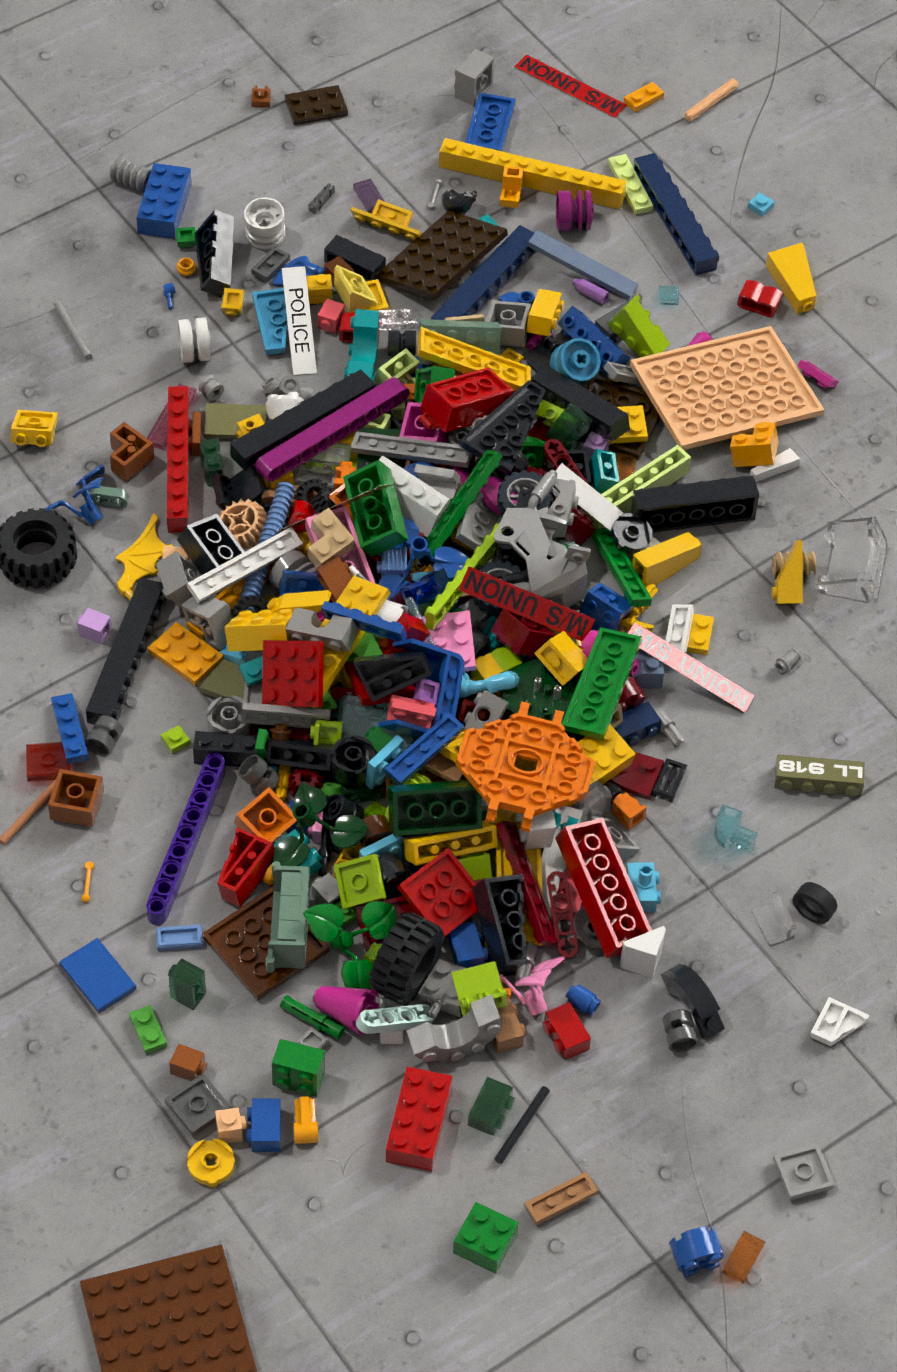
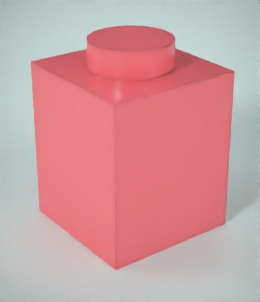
M326 299L318 313V328L336 334L341 324L342 313H345V304Z

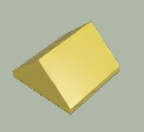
M336 265L334 268V285L349 312H355L356 309L363 310L378 303L363 276Z

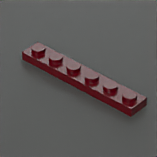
M502 820L496 824L499 832L498 836L503 843L506 852L505 856L513 871L512 875L523 874L521 892H524L523 902L527 911V918L531 922L534 931V937L538 944L553 946L558 943V939L524 844L520 841L516 823Z

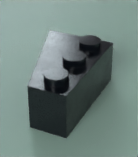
M424 650L355 657L353 661L372 702L431 676L433 671Z

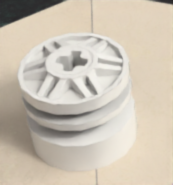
M264 197L251 201L244 210L247 241L253 247L262 250L279 246L286 236L284 208L278 201L272 198Z

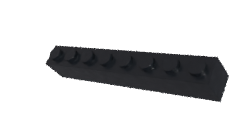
M361 369L351 373L343 380L333 383L323 391L317 392L313 397L300 402L290 410L284 411L274 419L268 420L260 427L252 429L240 438H236L230 443V457L244 471H247L255 466L256 461L261 456L374 389L376 384Z
M144 578L139 579L86 708L87 723L95 725L98 718L102 715L112 717L117 721L119 720L121 704H125L127 700V689L133 685V674L135 670H139L141 654H145L147 650V639L152 637L154 622L159 620L160 607L162 604H165L167 599L162 592L164 588L162 582Z

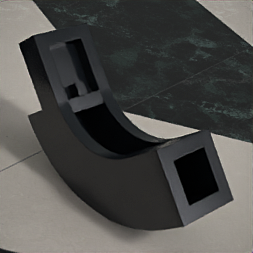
M678 964L661 973L669 995L679 997L690 1010L702 1039H708L725 1029L718 1014L720 1007L715 997L694 970L686 965Z

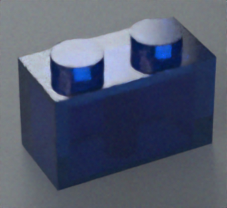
M442 568L408 582L399 591L407 607L411 608L436 598L438 594H442L450 580L445 569Z

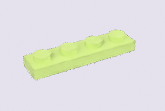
M623 154L608 158V164L615 178L627 181L625 197L634 214L638 215L653 211V204L627 155Z

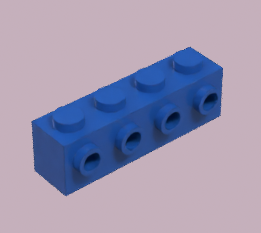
M573 305L557 323L562 328L561 332L567 338H584L596 346L600 353V369L606 374L608 373L603 367L607 361L626 365L631 359L583 312Z

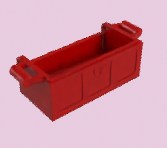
M489 367L428 384L420 408L423 414L419 416L418 420L428 430L441 429L445 433L472 425L477 418H483L491 414L513 394L514 390Z

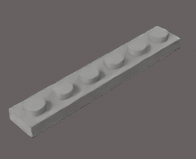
M357 431L350 447L352 453L375 456L383 455L390 458L468 468L473 455L456 444Z

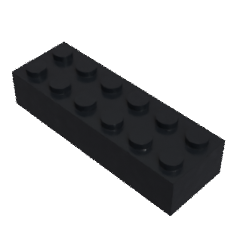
M754 475L687 484L681 483L679 485L647 489L641 488L633 490L630 513L639 515L644 523L647 521L653 533L755 520L759 491Z

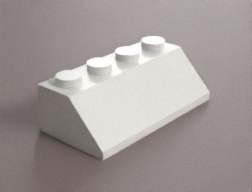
M382 455L379 460L391 469L402 516L414 522L419 528V532L424 533V536L428 537L450 505V499Z

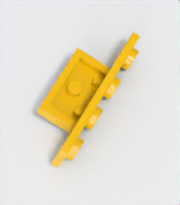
M377 200L372 214L354 207L350 209L354 219L360 222L366 220L377 228H388V231L398 235L402 233L410 240L414 241L422 234L420 231L409 227L414 215L412 211L382 200Z

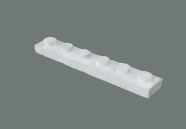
M290 527L190 581L187 584V588L197 603H200L275 562L288 551L300 548L303 543L293 528Z

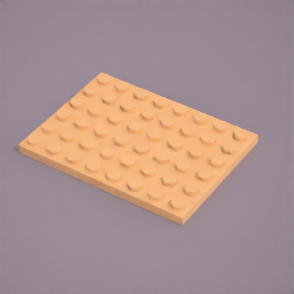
M771 326L630 361L631 369L676 444L683 450L730 439L738 434L753 433L755 424L761 422H775L777 427L820 416L824 412L821 403Z

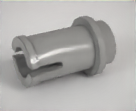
M792 649L782 658L779 657L775 663L777 671L780 673L789 672L790 667L801 659L800 652Z

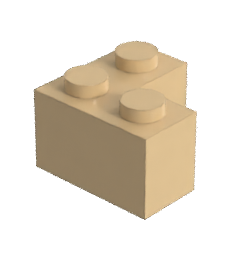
M327 508L312 519L311 529L319 540L308 547L307 557L316 568L338 556L341 558L354 549V537L330 508Z

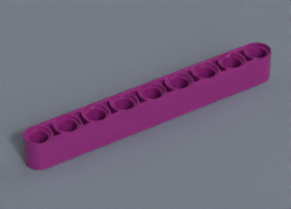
M396 377L388 379L261 456L255 463V469L267 481H275L403 403L409 397L410 390Z

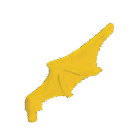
M153 513L147 527L135 543L116 556V561L124 565V573L117 583V589L123 597L126 596L130 601L134 593L133 584L144 576L156 575L158 573L156 563L163 555L164 546H173L172 544L166 545L162 543L156 534L158 517L155 513Z

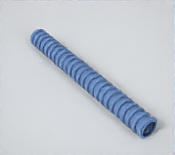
M287 482L278 483L258 545L281 533V531H276L283 529L282 526H284L286 515L294 496L293 493L296 490L292 484ZM270 564L247 576L240 595L241 599L242 596H249L251 594L260 597ZM251 606L246 610H250L252 613H254V609H256V607Z

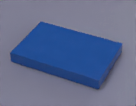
M98 938L59 961L60 966L98 1013L136 990L135 983Z

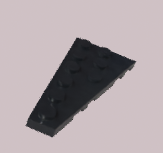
M528 380L460 440L459 446L479 459L482 458L486 450L498 451L503 457L499 461L497 470L510 476L546 389Z

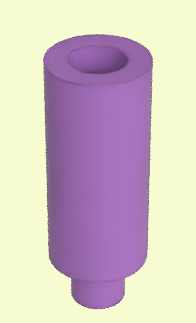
M575 278L572 282V285L577 287L576 291L602 305L609 299L610 293L584 278L581 280Z

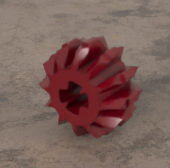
M302 767L301 770L294 768L293 774H290L288 777V790L291 792L292 798H295L301 782L321 790L324 785V778L319 770L314 771V769Z

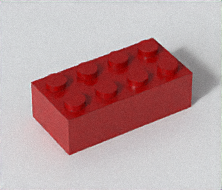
M406 1067L386 1146V1162L432 1171L452 1090L451 1075Z

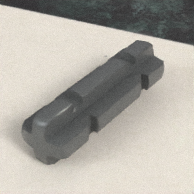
M328 183L314 200L308 204L309 211L316 213L330 196L335 193V186Z

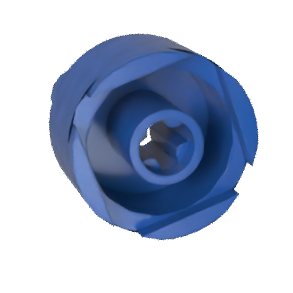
M707 1226L688 1230L681 1233L682 1239L676 1241L674 1237L669 1241L678 1271L682 1272L684 1277L695 1275L697 1269L706 1267V1270L716 1269L720 1266L719 1261L724 1257L715 1227L712 1226L710 1231H708Z

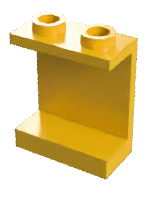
M565 631L549 639L534 653L562 686L584 669L588 659Z

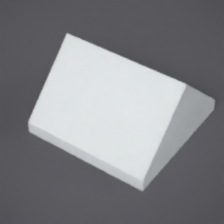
M659 927L623 942L620 960L621 968L653 978L663 949L665 927Z

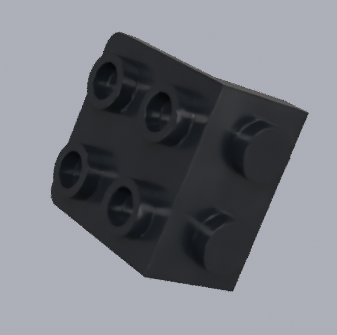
M255 466L247 471H240L232 478L225 476L219 471L211 474L216 504L222 510H226L225 505L231 506L233 501L238 503L240 499L244 502L247 499L254 502L264 493L260 473L255 469Z

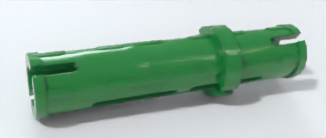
M286 995L280 1003V1008L313 1025L317 1031H323L331 1035L336 1040H340L345 1032V1027L330 1020L328 1015L319 1014L306 1005L294 1000L289 995Z

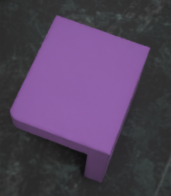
M422 679L411 684V686L415 687L414 700L434 703L436 705L440 683Z

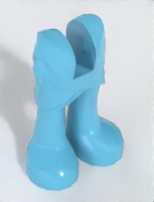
M506 671L492 675L484 680L472 681L469 675L463 672L459 699L487 689L490 693H495L499 690L515 688L519 683V677L512 671Z

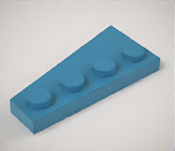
M284 288L252 292V300L265 354L285 353L288 322Z

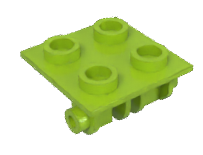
M495 961L451 972L463 1017L469 1012L471 1008L470 1003L491 994L497 1008L507 1006V992L502 988Z

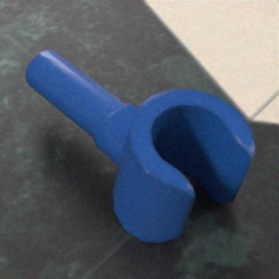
M171 282L163 285V295L166 296L168 309H173L171 295L176 293L174 284Z

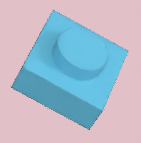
M759 192L748 202V208L763 217L774 207L775 201Z

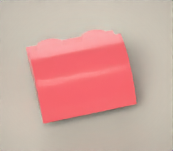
M391 695L386 720L398 719L430 729L431 722L436 713L435 704Z

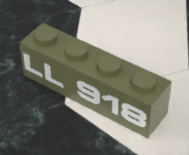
M778 754L775 764L774 788L861 796L864 787L865 762Z

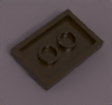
M339 85L285 94V102L293 125L348 116V110Z

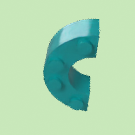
M356 309L355 317L351 316L350 328L354 329L353 344H349L348 355L351 356V360L347 361L344 378L361 369L373 381L378 348L379 311Z

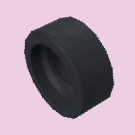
M813 882L802 884L792 900L794 907L804 918L817 924L827 923L838 907L834 896L826 888Z

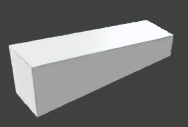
M789 448L776 455L774 465H760L751 469L750 476L754 475L756 482L799 467L800 458Z

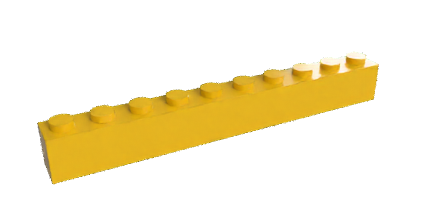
M447 138L444 139L439 151V167L502 182L505 166L524 168L522 187L555 195H557V191H571L572 199L576 198L577 190L581 191L582 199H584L585 190H590L593 204L618 210L621 209L625 198L626 180Z

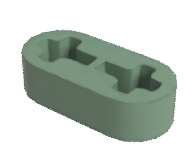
M104 486L92 489L90 494L94 504L113 508H126L130 498L129 493L123 489Z

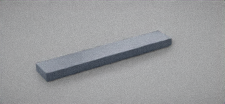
M536 230L528 242L527 246L627 300L631 298L637 289L638 283L539 230Z

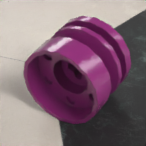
M577 190L575 199H572L571 191H557V231H570L572 222L576 223L577 230H581L582 222H584L585 230H591L594 217L591 191L585 190L584 199H582L580 190Z

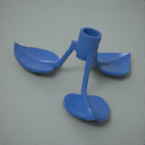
M104 465L97 466L75 484L76 486L80 483L83 485V488L73 495L75 499L82 494L86 501L84 505L79 507L81 512L63 500H59L44 509L49 511L65 506L79 518L84 517L89 526L103 516L94 504L89 490L100 488V482L103 478H97L87 485L86 483L90 477L104 474Z
M404 517L408 541L393 547V549L399 550L404 546L410 548L409 553L411 556L402 578L398 574H386L380 579L378 584L388 588L391 593L388 599L398 604L407 602L413 595L414 586L411 582L406 581L414 559H422L427 554L430 561L435 562L433 565L434 572L444 579H453L456 572L462 570L468 559L466 555L451 547L437 548L433 557L431 549L427 548V540L419 536L420 532L417 525Z

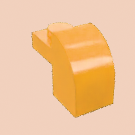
M504 167L499 206L518 208L524 168Z

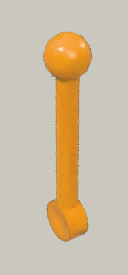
M90 861L85 863V869L87 870L84 894L81 897V900L85 903L90 900L88 895L91 871L94 869V864Z

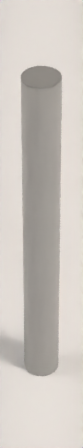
M56 301L54 306L86 360L91 359V352L61 301Z

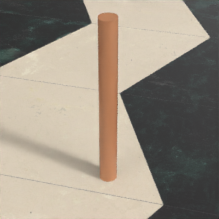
M56 779L0 837V844L5 846L51 797Z

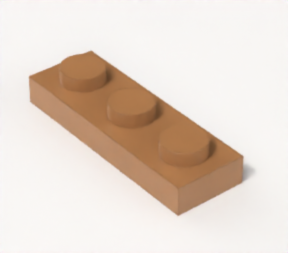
M584 1172L525 1202L524 1208L537 1226L598 1195V1189L587 1172Z

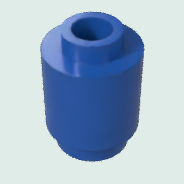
M580 984L576 987L572 985L565 996L568 998L567 1003L570 1002L573 1008L585 1015L589 1014L592 1016L601 1003L596 994Z

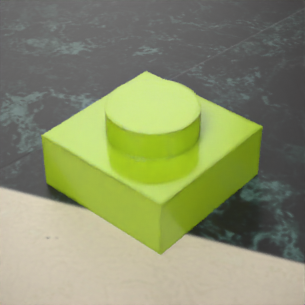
M180 725L160 734L162 742L171 754L191 745L189 737Z

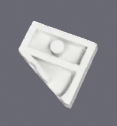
M829 997L810 1033V1037L828 1046H832L867 1023L869 1015Z

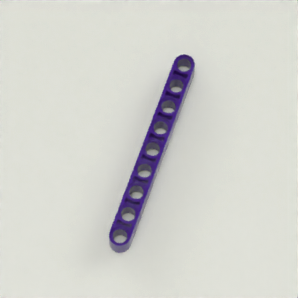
M212 753L206 757L146 904L147 918L153 925H162L169 916L225 777V760L221 754Z

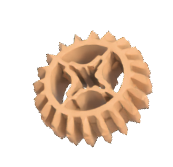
M240 499L238 503L233 501L231 506L225 505L226 510L219 511V517L242 549H251L252 545L257 546L268 516L264 508L256 501L252 502L249 499L245 502Z

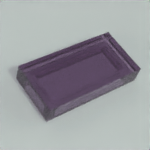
M371 178L353 184V189L368 213L373 212L378 199L384 201Z

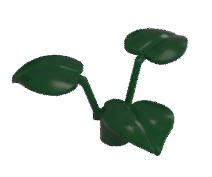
M301 782L294 798L292 811L293 816L298 821L296 827L299 830L300 838L298 839L295 836L283 838L275 848L273 862L278 861L281 866L302 865L310 852L308 845L303 843V827H312L315 822L334 832L331 838L332 842L341 849L355 846L367 834L368 826L357 816L344 815L336 820L335 828L331 827L315 815L321 813L326 807L327 797L325 793L316 787Z

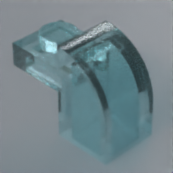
M722 804L714 829L716 841L728 851L731 844L736 845L740 849L753 851L758 833L740 826L743 811Z

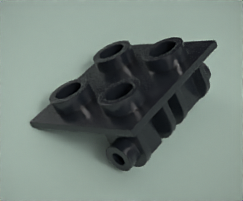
M552 335L543 336V344L521 354L536 373L547 366L550 367L551 354L561 345L554 340Z

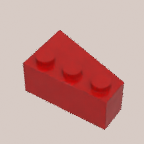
M237 827L235 839L229 848L228 859L224 863L217 884L222 900L241 907L264 878L267 869L273 863L275 847L274 843Z

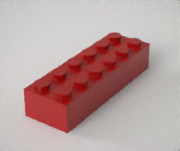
M599 818L565 826L555 837V840L607 959L621 955L623 942L652 931L604 819Z

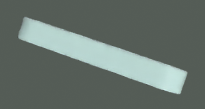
M409 1005L364 1010L357 1018L356 1026L363 1033L373 1034L409 1030L426 1022L432 1024L435 1018L433 1016L431 1018L427 1014L431 1008L429 1005ZM401 1015L407 1016L410 1021L403 1019ZM382 1017L388 1018L391 1023L384 1021Z

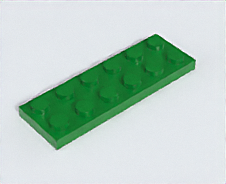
M600 627L562 722L567 732L604 740L640 648L642 636Z

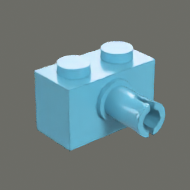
M654 862L627 863L626 872L643 911L656 912L657 904L661 903V892L656 890V884H659V871H655Z

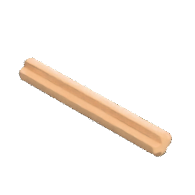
M734 78L727 81L686 111L684 118L688 122L697 118L738 88V81Z

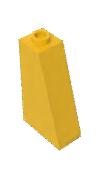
M803 243L769 252L767 254L766 268L796 314L814 309L817 295Z
M687 532L634 554L632 565L645 587L648 584L658 585L700 558L702 544L696 537Z

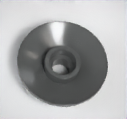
M585 907L581 908L574 916V930L577 936L585 945L594 949H602Z

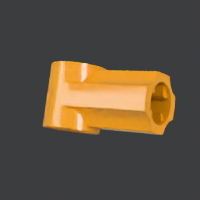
M308 1096L300 1097L294 1100L295 1144L318 1143V1123L315 1121L314 1099Z

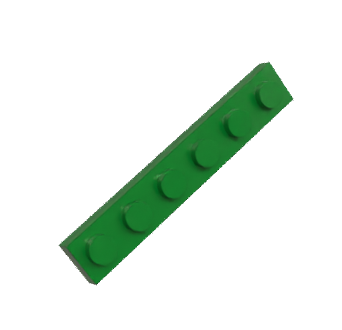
M486 450L426 538L428 542L427 548L431 549L433 557L435 550L442 547L445 540L452 535L456 524L463 519L469 505L476 500L477 493L487 484L488 477L492 471L496 470L499 466V461L503 456L498 451Z
M607 528L596 529L591 537L629 605L637 608L651 606V596L625 551H619L615 547L611 531Z

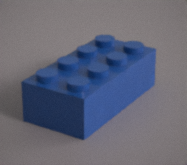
M153 163L136 217L137 232L139 234L176 238V228H179L192 185L191 168Z

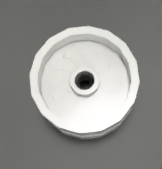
M206 317L195 319V331H192L189 319L178 320L182 363L194 361V350H197L200 362L210 361L211 338Z

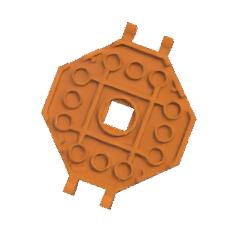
M521 702L519 712L511 715L510 719L504 721L498 719L486 723L483 728L466 730L456 759V766L489 804L485 821L494 823L498 808L524 814L521 830L530 832L534 816L587 797L596 762L591 757L588 758L583 753V748L580 744L565 733L566 729L562 725L564 712L555 710L553 721L528 715L530 703ZM516 757L538 762L536 770L523 771L514 766Z

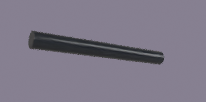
M541 1087L494 1158L497 1163L502 1164L549 1094L550 1090L547 1087Z

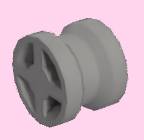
M210 375L201 381L199 390L206 394L210 401H214L223 394L224 386L217 382L214 376Z

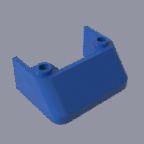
M413 638L393 642V647L405 651L424 650L433 668L432 675L424 679L440 683L435 705L436 713L431 722V727L448 712L455 717L464 671V659L462 656ZM398 719L378 722V727L409 736L421 737L429 730Z

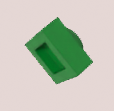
M195 227L176 228L178 248L196 246Z

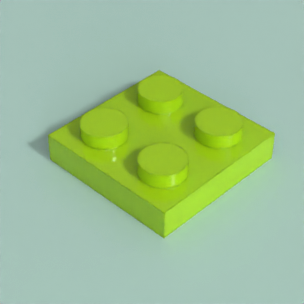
M377 854L367 855L334 865L343 909H350L386 898Z

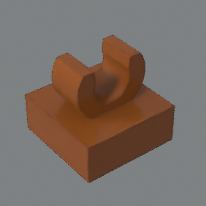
M255 85L252 88V107H270L271 89H268L267 86L264 89L258 88Z

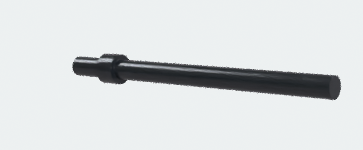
M332 769L327 771L326 783H335ZM323 816V821L331 826V821ZM322 826L321 847L318 850L322 857L319 861L323 866L319 869L318 875L322 877L327 874L328 862L331 860V850H329L330 831Z

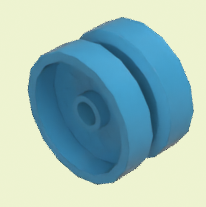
M574 338L558 346L550 358V367L577 384L593 378L599 371L601 364L600 353L596 346L584 338Z

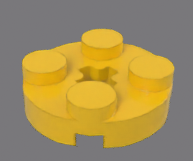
M213 1139V1141L201 1140L194 1144L188 1152L187 1169L191 1177L200 1184L216 1187L226 1181L233 1173L235 1166L233 1151L226 1142L220 1139ZM207 1158L209 1160L215 1158V1165L207 1166L205 1160Z

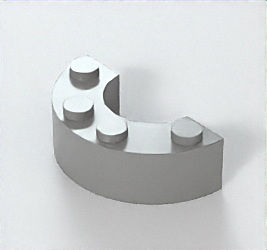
M492 994L470 1003L471 1008L469 1012L455 1022L445 1025H432L426 1022L407 1030L406 1032L414 1055L424 1062L447 1060L456 1062L463 1059L465 1055L484 1050L485 1045L496 1037L502 1026Z

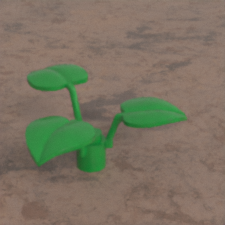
M382 901L368 903L364 906L361 913V921L366 927L354 932L343 931L340 927L344 921V914L336 905L319 904L305 910L303 915L308 921L313 935L322 942H329L333 949L342 950L343 954H347L354 960L346 961L343 964L341 976L345 987L372 989L369 978L371 977L370 971L373 968V964L368 960L359 961L358 957L348 951V949L353 945L354 936L365 933L368 930L370 936L375 940L387 937L390 929L396 922L394 906Z

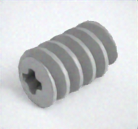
M120 157L114 158L110 167V178L140 192L145 190L151 170L147 171L146 167L140 169V165L136 164L134 166L133 162L127 164L126 159L120 162Z

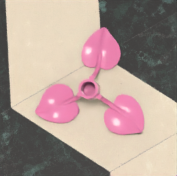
M565 957L541 962L530 970V976L518 980L515 986L529 985L530 990L524 993L525 997L515 989L502 973H499L501 982L511 988V991L520 999L522 1005H527L531 1016L537 1015L548 1009L542 996L544 994L541 986L545 985L546 978L552 971L551 969L560 962H565Z

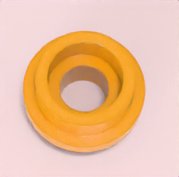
M191 258L179 260L177 264V272L179 274L188 276L196 271V264Z

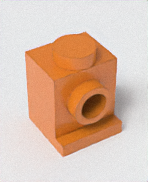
M625 792L614 798L611 813L630 830L645 819L647 807L644 804L640 806L637 799Z

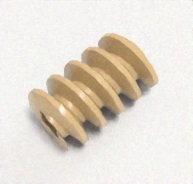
M788 551L783 556L781 552H776L775 557L774 555L772 556V574L774 578L780 572L789 554ZM803 551V571H805L806 577H809L811 571L816 575V556L814 551H810L808 556Z

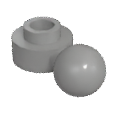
M287 375L281 380L280 388L285 395L289 392H297L299 397L304 400L314 396L312 389L300 387V381L296 376ZM292 383L294 388L290 390L286 385Z

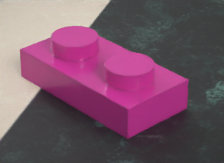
M801 359L797 365L802 369V374L809 378H816L818 380L817 384L823 388H836L839 383L838 380L807 360Z

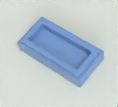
M201 924L156 928L157 951L203 948Z

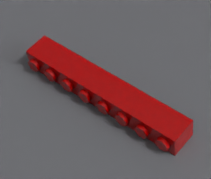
M168 386L167 528L168 533L182 532L189 525L188 386Z

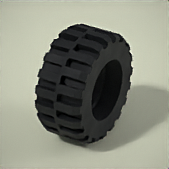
M31 508L26 512H17L14 517L10 516L6 519V523L0 526V569L4 576L10 578V581L13 583H20L22 587L26 588L28 586H33V588L45 586L46 588L54 582L56 584L62 581V577L66 578L71 573L70 570L74 568L77 559L76 538L72 525L62 515L58 516V513L52 510L48 512L43 508H39V510ZM33 542H45L53 546L47 552L37 555H30L20 551L22 547Z
M415 913L402 915L401 919H398L390 929L387 937L383 940L381 948L377 952L373 968L370 971L369 983L371 988L400 1005L410 1003L416 997L438 961V956L444 943L442 928Z

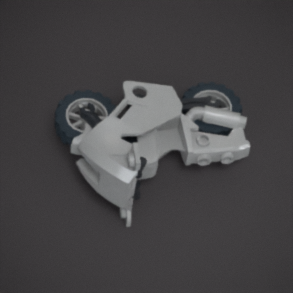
M526 470L521 471V473L513 472L511 476L507 475L504 481L499 484L497 492V506L500 507L499 511L503 518L493 538L497 542L496 562H488L484 567L480 566L478 570L572 610H580L586 591L587 569L585 561L589 559L591 549L575 545H569L567 549L564 545L552 540V537H565L568 525L572 526L574 513L571 512L572 508L577 509L579 497L575 496V480L557 479L558 474L554 470H550L544 476H539L533 471L529 473ZM516 491L519 495H511V494ZM503 529H511L510 533H501ZM472 596L474 604L478 605L481 611H486L492 616L494 614L500 615L503 608Z

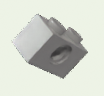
M484 690L483 694L479 692L473 703L476 707L472 713L468 712L463 721L466 724L464 729L475 728L477 730L483 728L486 723L498 719L501 720L509 702L487 690ZM484 708L490 712V718L487 721H483L479 717L480 711Z

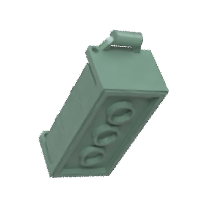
M275 861L272 863L274 893L271 938L268 942V956L265 959L266 971L270 973L275 968L304 969L306 966L308 921L303 912L309 909L310 868L303 866H281L280 862Z

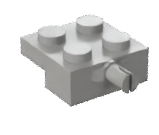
M440 959L437 961L418 992L420 1004H426L431 1007L427 1013L429 1017L432 1018L433 1016V1018H436L439 1011L462 1017L451 972L467 968Z

